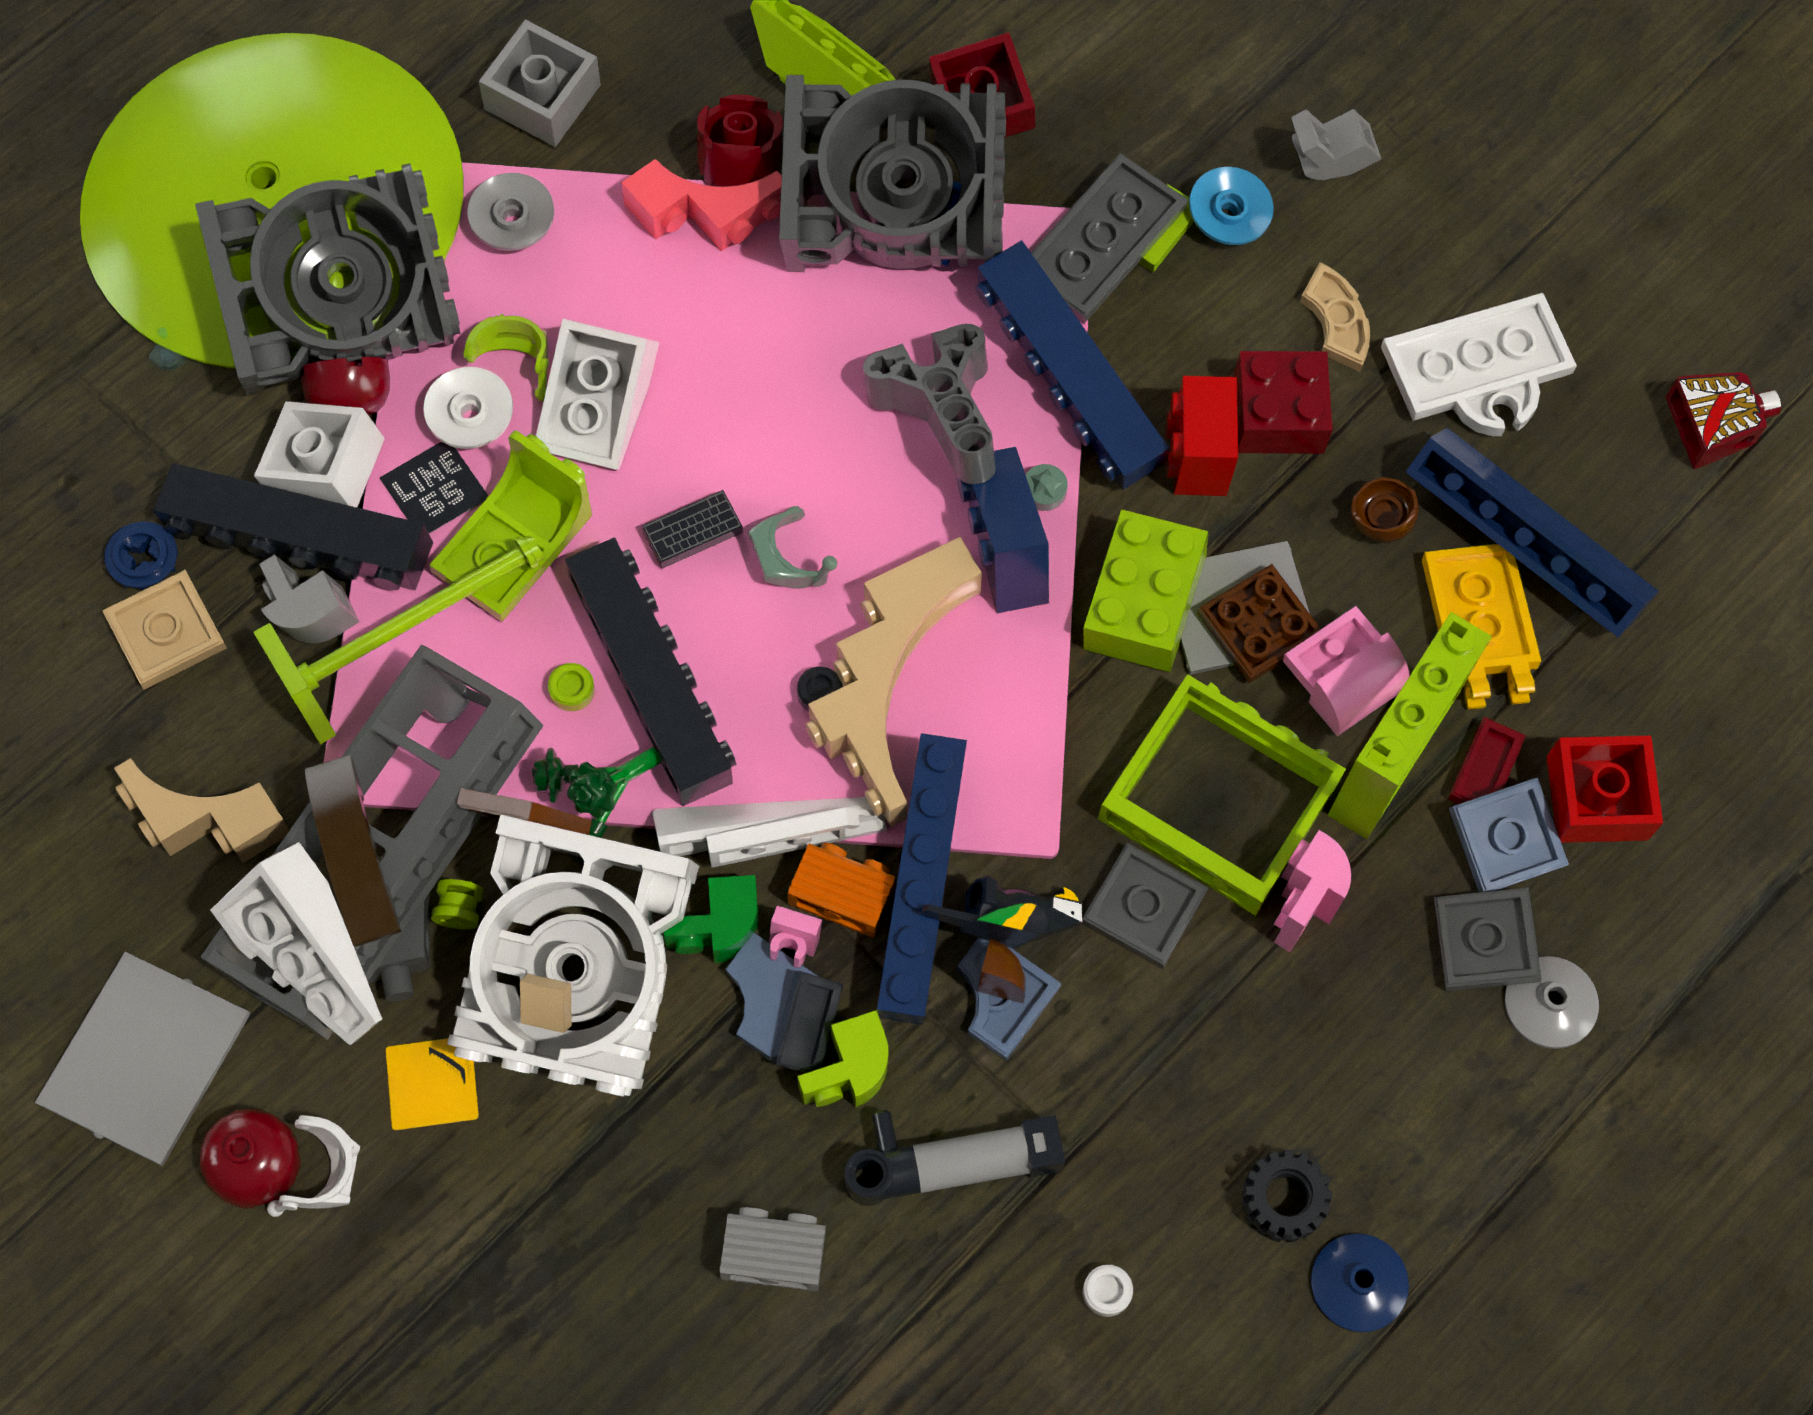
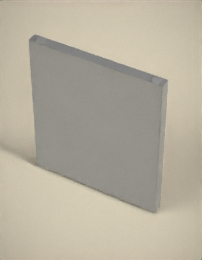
M1288 541L1205 558L1180 640L1186 660V668L1190 675L1234 666L1232 660L1197 614L1199 607L1270 564L1274 565L1309 612Z

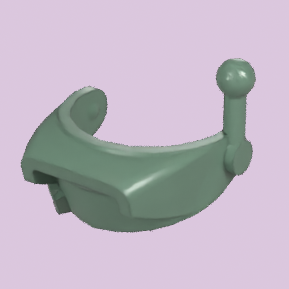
M799 506L790 507L785 512L774 515L757 524L748 531V538L753 543V550L756 551L765 582L794 589L810 586L819 587L827 583L828 573L836 569L838 563L835 557L826 556L822 561V567L819 571H807L790 564L782 557L776 547V530L782 526L799 521L805 516L804 510Z

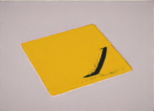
M448 1039L388 1046L386 1048L392 1129L402 1130L478 1119L474 1061L454 1056L456 1047L448 1045Z

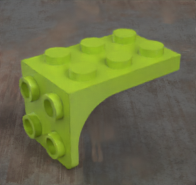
M516 430L508 437L510 457L500 481L487 499L429 565L433 574L451 585L517 548L514 539L520 536L525 538L531 535L544 556V559L537 562V567L531 569L526 563L467 597L501 622H503L592 517L589 493L583 470L569 459L561 461L549 453L550 451L546 444L532 434L524 436Z

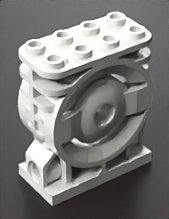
M500 815L496 834L500 835L490 873L503 896L489 909L476 932L470 955L468 978L464 977L462 987H465L460 1006H456L454 1014L458 1016L453 1035L449 1034L447 1044L456 1047L454 1053L456 1057L490 1063L493 1056L503 1058L502 1068L528 1074H537L539 1067L550 1069L548 1079L573 1085H584L585 1078L597 1080L595 1090L619 1096H630L632 1089H642L646 1060H649L651 1051H649L653 1032H656L658 1024L656 1018L663 998L667 964L664 940L661 933L683 920L691 885L695 884L699 865L688 858ZM554 850L559 853L583 858L582 874L572 872L545 874L551 851ZM615 865L642 872L636 900L624 891L602 881L605 870ZM508 878L521 882L513 887ZM566 907L591 908L606 914L618 923L628 936L633 950L645 953L646 964L628 960L625 947L618 935L602 921L586 915L566 914L554 917L540 925L530 936L507 930L512 922L532 926L543 916ZM652 912L667 915L655 923L651 918ZM579 955L585 964L584 972L578 980L570 982L563 975L562 965L569 956ZM496 971L519 976L520 980L527 974L571 983L572 1022H584L597 1018L613 1007L618 1000L633 1003L635 1006L630 1013L618 1011L602 1024L584 1030H567L565 1033L522 1024L520 995L517 987L497 982Z

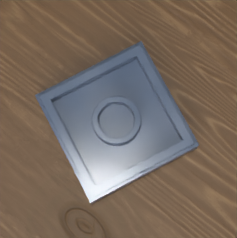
M1538 778L1449 808L1479 893L1496 891L1569 865Z

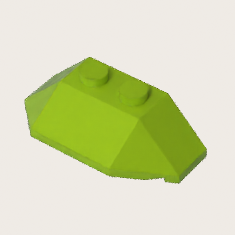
M753 0L750 8L766 66L778 74L784 84H786V75H804L805 84L841 85L853 96L869 86L895 80L891 72L825 20L802 6L791 4L788 0Z

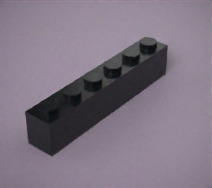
M175 463L171 465L153 509L165 526L164 529L178 538L190 539L191 535L205 538L212 545L223 549H231L232 546L246 548L253 555L263 559H268L275 555L289 559L296 566L308 570H314L316 566L331 569L334 574L349 580H356L358 576L372 579L377 585L389 590H399L400 587L416 590L434 543L423 523Z
M613 537L565 558L568 576L653 748L657 750L661 757V764L682 806L733 784L731 767L737 765L733 752L726 740L717 741L711 729L717 726L714 715L706 701L698 703L692 689L697 688L696 680L686 662L679 665L673 653L674 650L678 649V646L667 624L659 626L653 614L659 611L657 603L648 586L640 588L635 578V575L640 574V571L630 549L622 551L616 538Z

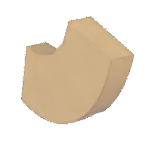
M1320 262L1302 294L1300 303L1313 311L1322 324L1325 339L1322 351L1328 352V358L1360 372L1369 349V320L1365 316L1358 300L1359 295L1355 289L1339 273Z

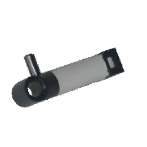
M888 1110L875 1112L872 1118L878 1151L875 1149H863L849 1158L845 1166V1189L848 1196L855 1203L862 1206H874L889 1198L1028 1174V1177L1032 1178L1060 1173L1065 1165V1158L1056 1115L1022 1121L1019 1127L898 1148L891 1112ZM865 1167H872L881 1174L882 1181L876 1187L865 1188L856 1182V1173Z

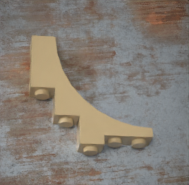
M961 537L864 582V601L860 605L870 627L836 643L837 661L833 662V666L844 687L808 704L810 721L805 723V727L811 741L816 748L824 746L830 759L843 754L845 763L853 777L861 776L869 790L865 791V796L873 813L876 816L883 814L890 828L907 820V801L893 772L886 741V720L893 689L908 657L925 634L951 610L981 593L982 572Z

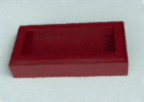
M1483 717L1448 800L1461 804L1504 789L1526 735Z

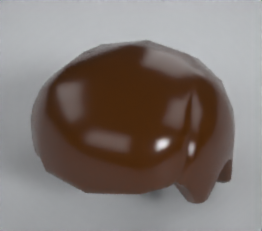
M1380 477L1366 482L1352 497L1351 515L1357 530L1370 541L1390 543L1401 540L1412 531L1417 522L1419 514L1417 495L1414 489L1407 487L1405 483L1398 479Z

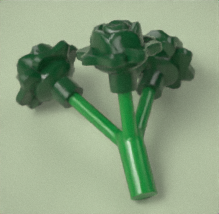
M651 747L620 766L596 768L588 762H583L580 766L578 764L565 765L557 757L555 750L548 748L545 757L534 761V768L532 769L533 784L536 785V792L548 793L550 802L556 803L559 792H562L565 784L570 783L567 796L575 803L577 812L589 813L593 816L591 818L592 823L589 835L602 838L608 828L605 822L628 782L660 764L661 757L657 750ZM571 855L574 861L584 865L583 858Z

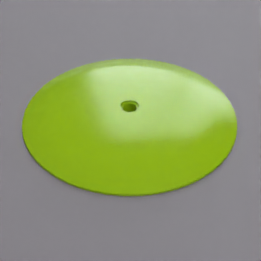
M264 34L237 39L194 54L167 69L133 96L107 128L92 156L81 195L80 225L86 259L96 283L108 302L141 335L160 347L182 357L204 364L236 368L195 206L196 203L213 200L215 205L252 198L271 209L289 193L312 183L328 180L349 181L348 176L358 175V179L376 176L375 170L384 169L386 174L402 170L401 165L410 163L412 171H422L429 206L422 208L423 214L432 213L438 235L439 249L433 251L434 257L443 256L445 261L456 236L463 206L464 174L461 154L454 132L433 96L415 77L385 56L352 42L315 34ZM345 211L349 230L361 233L373 240L386 255L391 268L393 284L391 297L384 311L372 322L374 331H377L383 327L382 321L392 311L398 298L400 288L399 269L390 250L378 238L358 228L355 212ZM257 218L258 225H260L262 220ZM306 219L298 224L302 242L292 253L286 267L284 279L286 296L295 314L305 324L318 332L326 334L328 340H337L335 330L322 327L305 315L299 307L292 290L291 270L293 262L302 246L311 239ZM251 253L231 257L236 280L239 282L252 280L250 267ZM339 270L331 276L330 284L336 288H346L353 282L354 276L348 271ZM261 306L249 309L245 316L251 337L274 332ZM290 351L292 361L297 354L296 351Z

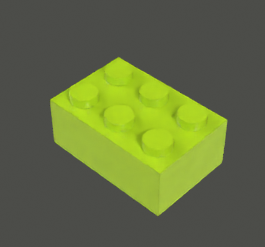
M1121 509L1083 628L1084 650L1171 672L1207 555L1208 531Z

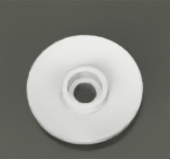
M461 367L446 372L431 385L425 396L423 410L427 426L437 439L452 447L472 449L485 446L502 435L512 418L513 401L510 390L505 382L493 372L479 367ZM473 410L478 413L475 417L463 418L464 413Z

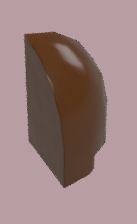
M990 938L977 992L1024 1003L1026 977L1019 959L1006 945Z

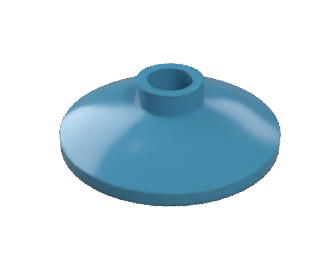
M1219 167L1206 172L1194 184L1189 198V209L1196 226L1212 240L1227 245H1243L1258 239L1267 230L1273 217V200L1268 188L1254 174L1236 167ZM1228 209L1234 214V216H1229L1225 214L1222 210Z

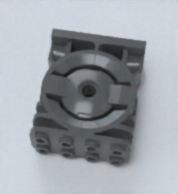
M786 75L779 241L787 272H805V264L837 265L852 251L874 264L896 269H913L931 264L933 266H942V260L958 259L959 267H968V259H984L985 263L1003 252L1004 137L1006 136L1005 93L997 92V85L994 83L987 84V93H971L970 83H961V93H949L945 90L944 84L932 85L915 80H892L869 86L851 96L841 85L805 84L804 75ZM888 127L887 140L879 144L880 129ZM926 127L935 129V145L949 155L960 175L961 191L959 200L948 212L954 189L952 170L944 154L937 147L926 141ZM810 143H820L818 154H809ZM868 151L870 152L865 156L858 169L856 189L860 206L871 222L858 216L850 198V183L853 172L859 161ZM901 179H911L915 182L913 186L907 189H900L894 186ZM813 195H824L826 207H807V200Z
M408 163L401 165L402 170L385 174L384 169L375 170L376 176L358 179V175L348 176L349 181L328 180L312 183L289 193L271 209L252 198L215 205L213 200L195 204L238 379L247 395L264 391V386L298 379L303 366L307 365L310 359L319 362L347 358V362L362 363L361 357H384L393 354V357L402 356V352L418 348L420 352L428 350L430 345L444 343L446 346L454 344L453 335L461 334L460 323L454 299L445 300L443 293L450 291L449 279L443 256L434 257L433 254L434 250L439 249L438 235L432 213L423 214L422 208L429 206L421 170L412 171L411 164ZM345 211L355 212L358 228L378 238L390 250L399 269L400 288L398 298L392 311L382 321L383 327L377 331H374L372 322L384 311L391 297L393 285L391 268L386 255L373 240L361 233L349 230ZM257 218L262 220L260 225H258ZM306 219L311 239L302 246L293 262L291 270L292 290L299 307L305 315L318 325L335 330L337 340H328L326 334L318 332L305 324L295 314L286 296L284 282L286 267L292 253L302 242L298 224ZM251 253L250 267L252 280L239 282L236 280L231 257ZM339 270L350 272L354 276L353 282L346 288L334 287L330 284V278L335 272ZM261 306L274 332L251 337L245 316L249 309ZM290 351H296V352H297V354H296V356L294 357L293 361H292V358H291Z

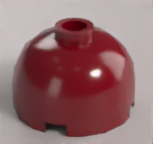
M361 357V363L347 362V358H338L304 365L303 370L300 372L305 401L309 404L363 408L368 416L377 413L385 405L390 391L388 359L382 357Z
M255 1108L235 1110L219 1118L207 1131L200 1148V1169L208 1188L226 1204L242 1209L254 1208L253 1206H261L267 1202L279 1200L280 1196H283L292 1187L301 1167L299 1145L291 1128L276 1115Z

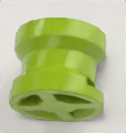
M440 880L437 883L436 889L440 897L439 903L432 909L431 920L436 924L454 929L470 930L477 928L479 915L476 913L477 903L483 900L484 889L475 883L464 880Z

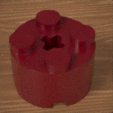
M740 94L719 98V105L709 109V104L702 108L697 118V163L701 174L704 176V183L707 186L729 187L744 185L758 181L775 171L780 173L783 153V118L778 110L775 114L768 109L767 101L759 97Z

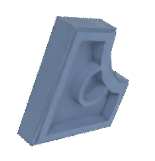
M753 932L750 939L726 968V974L737 984L745 1002L744 1018L737 1031V1038L771 1061L795 971H802L812 975L816 974L804 966L794 967V960L782 951L778 952L776 960L770 959V943Z
M978 938L957 966V971L970 984L976 1000L975 1016L967 1034L1001 1059L1007 1061L1058 992L1061 983L1011 947H1008L1019 959L1026 977L1024 1003L977 992L989 940Z

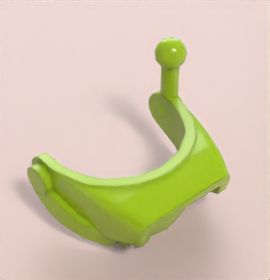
M504 314L488 317L477 324L467 338L463 354L464 359L474 363L480 355L502 349L518 350L530 354L537 359L535 373L538 374V388L535 389L534 394L537 400L544 401L549 359H547V332L541 330L531 320L520 316H504Z

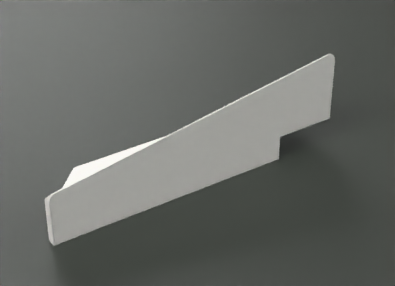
M866 797L658 808L653 811L660 852L683 856L708 850L712 868L807 848L809 843L819 846L823 842L833 843L887 831L884 815L876 816L870 808Z

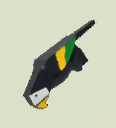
M987 875L984 878L976 879L969 889L966 890L965 912L927 904L922 907V914L960 927V932L989 941L991 938L1008 947L1017 949L1027 943L1072 929L1082 923V904L1079 902L1076 894L1066 887L1057 890L1058 894L1049 899L1024 889H1003L998 885L996 879Z

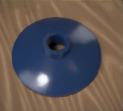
M1349 1234L1330 1242L1317 1256L1311 1273L1312 1294L1320 1311L1335 1325L1352 1332H1372L1387 1326L1400 1314L1408 1297L1409 1281L1402 1259L1390 1245L1366 1234ZM1362 1271L1370 1276L1371 1285L1369 1288H1361L1356 1284L1355 1274Z

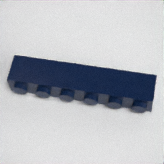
M1022 240L978 266V284L975 288L980 299L987 308L995 307L1002 317L999 323L1005 335L1011 342L1018 340L1026 352L1023 354L1027 366L1036 377L1040 375L1044 377L1050 386L1048 394L1057 409L1061 412L1066 409L1075 422L1072 424V428L1077 438L1085 447L1091 444L1099 456L1097 464L1106 479L1110 482L1116 480L1121 489L1124 490L1167 463L1169 447Z
M1445 428L1430 437L1406 471L1416 481L1617 637H1620L1635 622L1659 592L1449 428Z
M924 733L920 735L877 1006V1013L880 1019L923 1025L939 920L922 914V907L927 904L942 907L967 740Z

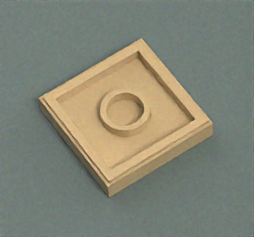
M186 570L102 610L144 690L227 649Z

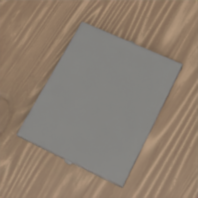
M124 952L35 1103L94 1132L93 1134L96 1138L101 1139L104 1137L163 1167L249 1018L250 1012L193 985L190 979H181Z

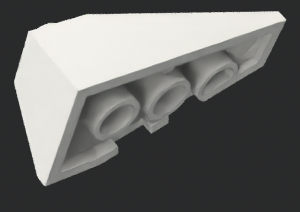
M299 842L257 864L211 909V912L242 953L249 959L258 956L274 970L272 978L283 988L290 984L306 998L308 1010L349 1045L360 1039L382 1020L329 883Z

